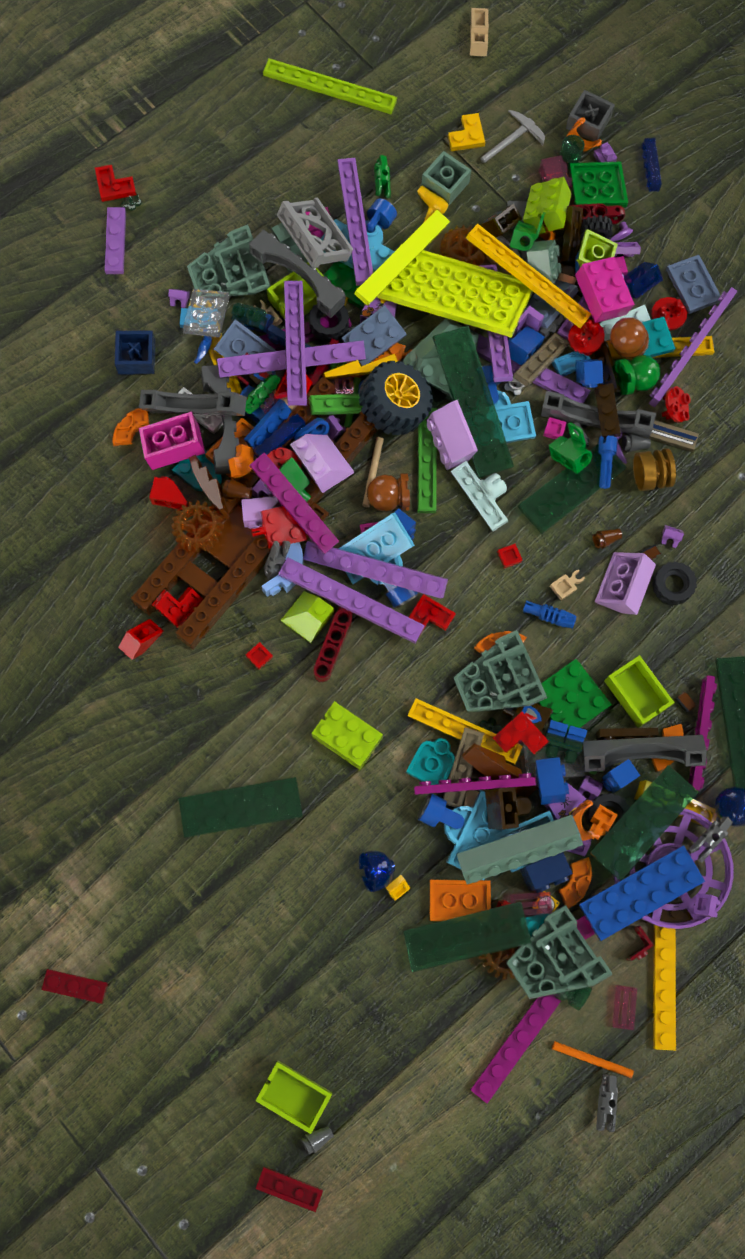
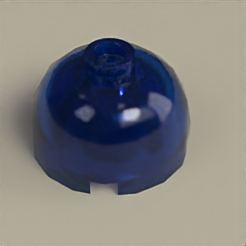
M739 787L724 789L715 800L714 807L718 818L728 817L733 822L731 826L734 827L745 826V789Z
M368 851L359 856V869H364L365 876L361 877L368 891L376 892L384 889L391 883L395 864L393 860H390L381 851Z

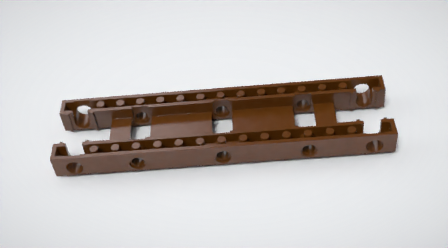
M322 377L307 394V405H297L289 417L278 427L277 431L272 434L254 455V461L264 452L268 455L277 448L290 449V444L295 441L296 433L314 419L321 418V415H311L309 396L337 394V386L325 377ZM362 411L350 428H346L345 434L337 443L331 440L348 464L353 461L378 431L372 422H368L366 414L364 415ZM301 463V470L310 482L304 490L311 496L307 501L311 507L314 502L317 503L326 491L324 493L320 491ZM251 469L248 474L240 478H234V480L253 488L260 478ZM225 495L230 517L227 520L212 504L131 597L134 605L149 616L152 612L156 611L152 604L161 592L166 590L171 594L172 588L180 579L202 594L205 599L197 608L194 607V612L182 626H178L176 632L178 639L192 650H194L263 568L269 556L271 548L269 549L264 534L253 537L252 533L259 531L251 532V529L244 527L241 500L247 498H231ZM206 550L229 568L219 582L192 563L201 552L203 553Z

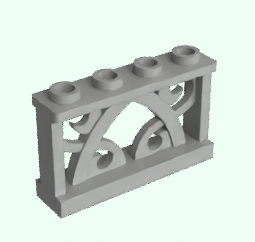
M318 198L294 203L282 201L277 216L312 268H317L320 264L348 261L353 248ZM309 224L323 231V241L311 235L308 230Z

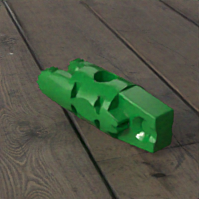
M380 155L374 165L375 196H380L382 189H384V197L389 199L391 197L390 168L387 164V156Z
M269 375L248 394L245 408L247 414L254 412L270 397L281 381L278 375Z

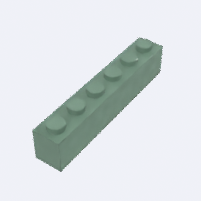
M569 815L458 853L457 857L466 884H470L511 869H517L529 863H535L550 856H555L564 851L582 846L583 842L573 815Z

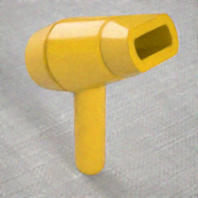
M423 185L418 189L419 197L428 206L424 222L436 210L441 214L446 212L448 203L441 196Z

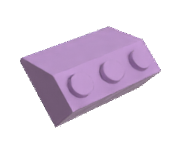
M458 400L432 412L426 420L427 428L432 433L434 445L439 450L441 463L445 465L446 470L458 467L465 461L468 462L478 451Z
M305 434L290 444L322 493L354 473L328 435Z
M614 552L595 602L620 613L637 615L656 564L644 553Z

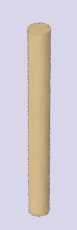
M382 437L376 438L362 504L363 507L370 506L367 498V488L376 477L384 440Z

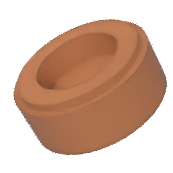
M560 273L558 280L575 285L576 277Z

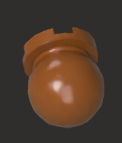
M622 318L615 323L611 330V344L619 356L625 359L634 358L638 355H643L648 349L649 334L643 323L636 318Z
M400 473V478L398 479L386 474L375 477L367 488L369 503L378 511L388 512L398 506L401 507L402 511H409L408 473Z

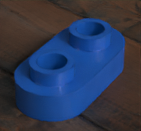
M322 418L314 419L296 433L295 441L305 434L327 435L329 432L328 422Z

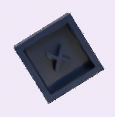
M116 331L115 367L118 374H155V337L153 331Z
M563 852L539 860L520 870L529 892L535 890L536 894L549 889L550 883L556 886L568 881V876L573 874Z

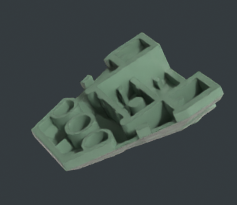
M248 225L227 234L228 238L221 243L217 242L214 244V249L209 253L204 252L187 266L199 299L256 294L271 287L264 264L250 254L249 243L254 238Z
M446 318L405 356L403 362L405 365L410 364L413 366L414 370H419L421 372L420 375L428 381V385L447 394L446 399L451 402L458 400L459 405L462 406L471 387V372L474 367L479 334Z
M517 630L495 641L496 644L492 648L482 652V656L477 661L471 662L454 677L468 713L530 706L547 698Z
M566 905L548 915L542 926L532 933V937L527 943H523L507 962L508 967L529 999L594 986L612 975L602 957H596L577 929V921Z

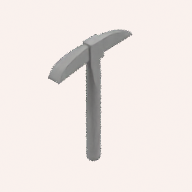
M508 110L522 126L483 155L480 160L482 163H486L526 131H530L543 146L545 140L544 133L535 125L532 119L519 112Z

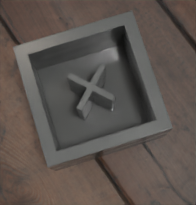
M584 90L568 117L565 129L570 131L577 120L584 117L586 120L577 128V132L580 136L590 141H596L608 124L615 104Z

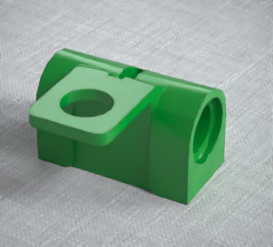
M546 212L542 213L538 229L531 224L518 221L509 247L521 251H527L532 248L534 241L540 234Z
M569 422L570 438L560 436L548 447L553 460L578 474L590 463L592 453L585 449L586 442L583 430Z

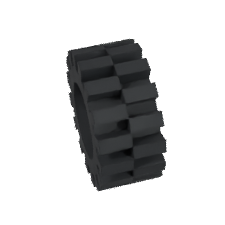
M594 215L593 218L587 217V220L584 219L582 221L581 241H583L587 229L609 240L613 236L612 221L610 218L607 219V216L602 218V215L598 217Z

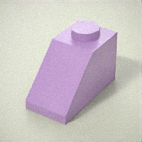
M273 496L241 500L244 527L254 529L262 526L260 511L280 507L281 505L277 498Z

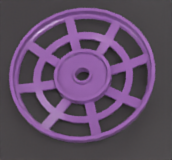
M672 806L654 808L637 816L624 828L615 844L612 857V871L615 884L620 881L618 874L619 852L630 857L629 873L632 875L635 873V859L646 863V866L680 848L684 836L695 843L698 837L687 830L691 819L697 821L706 829L709 828L712 822L692 810ZM670 813L683 815L679 827L667 825L655 828L651 816ZM643 820L648 832L644 833L637 840L633 848L623 845V840L629 831ZM675 832L677 834L673 843L662 844L658 833ZM650 837L655 849L648 856L638 850ZM725 839L711 852L713 853L721 849L725 863L724 883L712 879L713 866L709 855L704 860L706 875L702 877L705 882L702 883L703 885L698 892L699 894H706L709 887L721 890L718 897L720 905H716V913L727 900L733 882V860ZM703 845L696 852L689 853L693 861L698 860V856L705 849ZM686 892L680 896L683 903L665 904L653 911L652 917L646 915L642 919L663 928L681 929L696 926L711 917L694 914L697 894L690 899ZM662 909L673 911L687 909L693 918L690 921L679 923L660 921Z

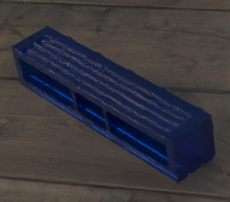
M645 138L641 144V149L643 150V159L645 160L646 187H648L649 192L660 191L662 183L656 139Z
M298 414L292 415L287 423H283L280 429L272 433V436L267 437L261 445L255 447L254 455L258 458L264 452L268 455L272 450L282 447L300 429L305 427V420Z

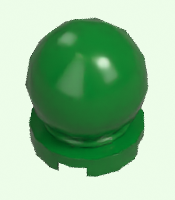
M638 355L629 361L624 358L616 361L614 364L621 395H631L634 393V390L646 391L651 389L660 378L659 364L648 355Z

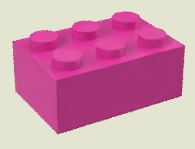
M615 257L582 264L575 274L595 323L625 316L635 305Z
M192 411L139 428L144 458L152 470L189 459L193 455L205 454L199 424Z

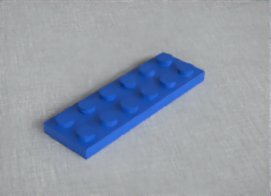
M681 846L580 903L579 906L599 941H602L704 883L705 880L685 846Z

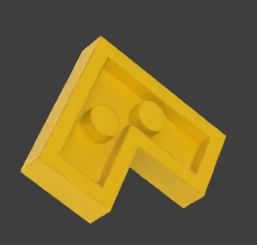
M479 113L462 115L463 130L448 132L451 151L485 147V138Z

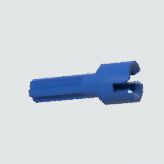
M603 436L599 437L598 453L601 455L599 487L602 489H608L611 486L612 458L617 453L618 438L615 436H607L606 440H604Z

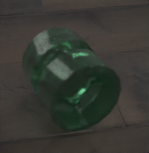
M568 135L564 138L558 157L559 163L564 168L569 169L570 163H580L585 146L581 137Z
M584 987L553 995L562 1001L568 1000V1005L579 1011L589 998L592 988Z

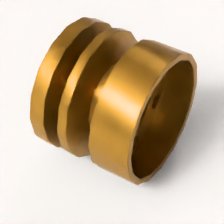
M670 449L655 450L653 455L650 451L635 453L633 471L637 488L640 491L654 490L656 485L658 488L674 486L676 467Z

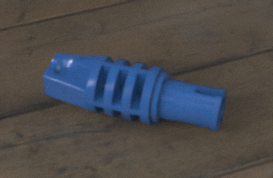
M527 600L523 612L538 616L542 621L545 620V622H551V624L554 623L557 626L567 628L574 627L577 617L565 610H559L547 604L542 606Z

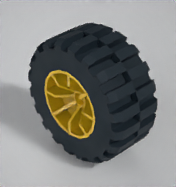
M395 361L383 362L375 367L363 381L359 390V404L362 406L361 410L364 415L366 414L368 422H372L376 429H382L387 434L391 432L392 435H405L415 430L429 415L432 408L431 403L433 402V396L430 395L432 392L431 388L427 385L428 381L426 378L420 375L421 372L414 370L410 364L405 365L401 361L396 363Z

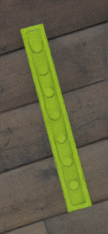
M268 58L263 70V76L391 115L397 102V97L270 58Z

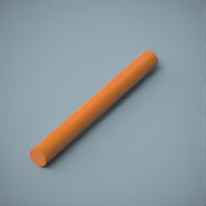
M556 1041L553 1043L552 1049L629 1078L633 1076L634 1070Z

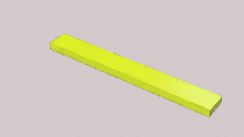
M436 210L354 294L369 306L448 226L450 221Z

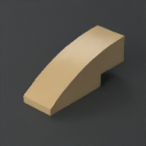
M471 8L470 56H487L488 9Z

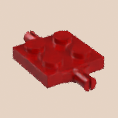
M283 506L260 511L262 527L251 529V532L259 531L252 533L253 537L264 534L269 549L272 548L274 541H278L279 546H281L283 541H289L292 544L307 540L305 531Z

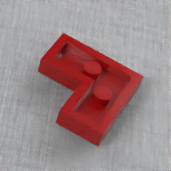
M112 165L95 168L102 202L136 195L132 176L115 179Z
M190 587L185 590L178 600L168 591L163 590L152 606L178 628L194 612V607L197 608L204 599Z
M423 594L409 618L425 625L424 629L430 621L446 631L456 613Z
M524 712L516 716L493 737L505 753H508L516 744L522 741L535 755L550 742Z

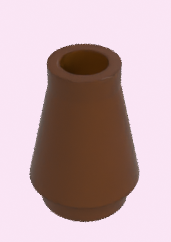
M234 479L226 480L223 494L231 498L250 499L252 488Z
M619 528L601 530L593 534L594 545L602 549L622 539V532Z

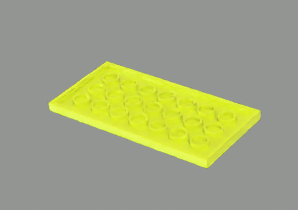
M423 250L377 298L512 338L533 291L514 276Z

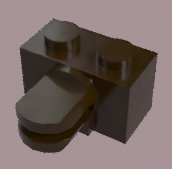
M515 787L485 789L488 828H518V816L526 815L531 810L530 800L525 796H516Z

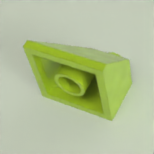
M587 229L583 237L577 262L581 267L585 263L614 257L618 244Z
M304 591L281 619V622L312 643L334 615V608L320 597Z

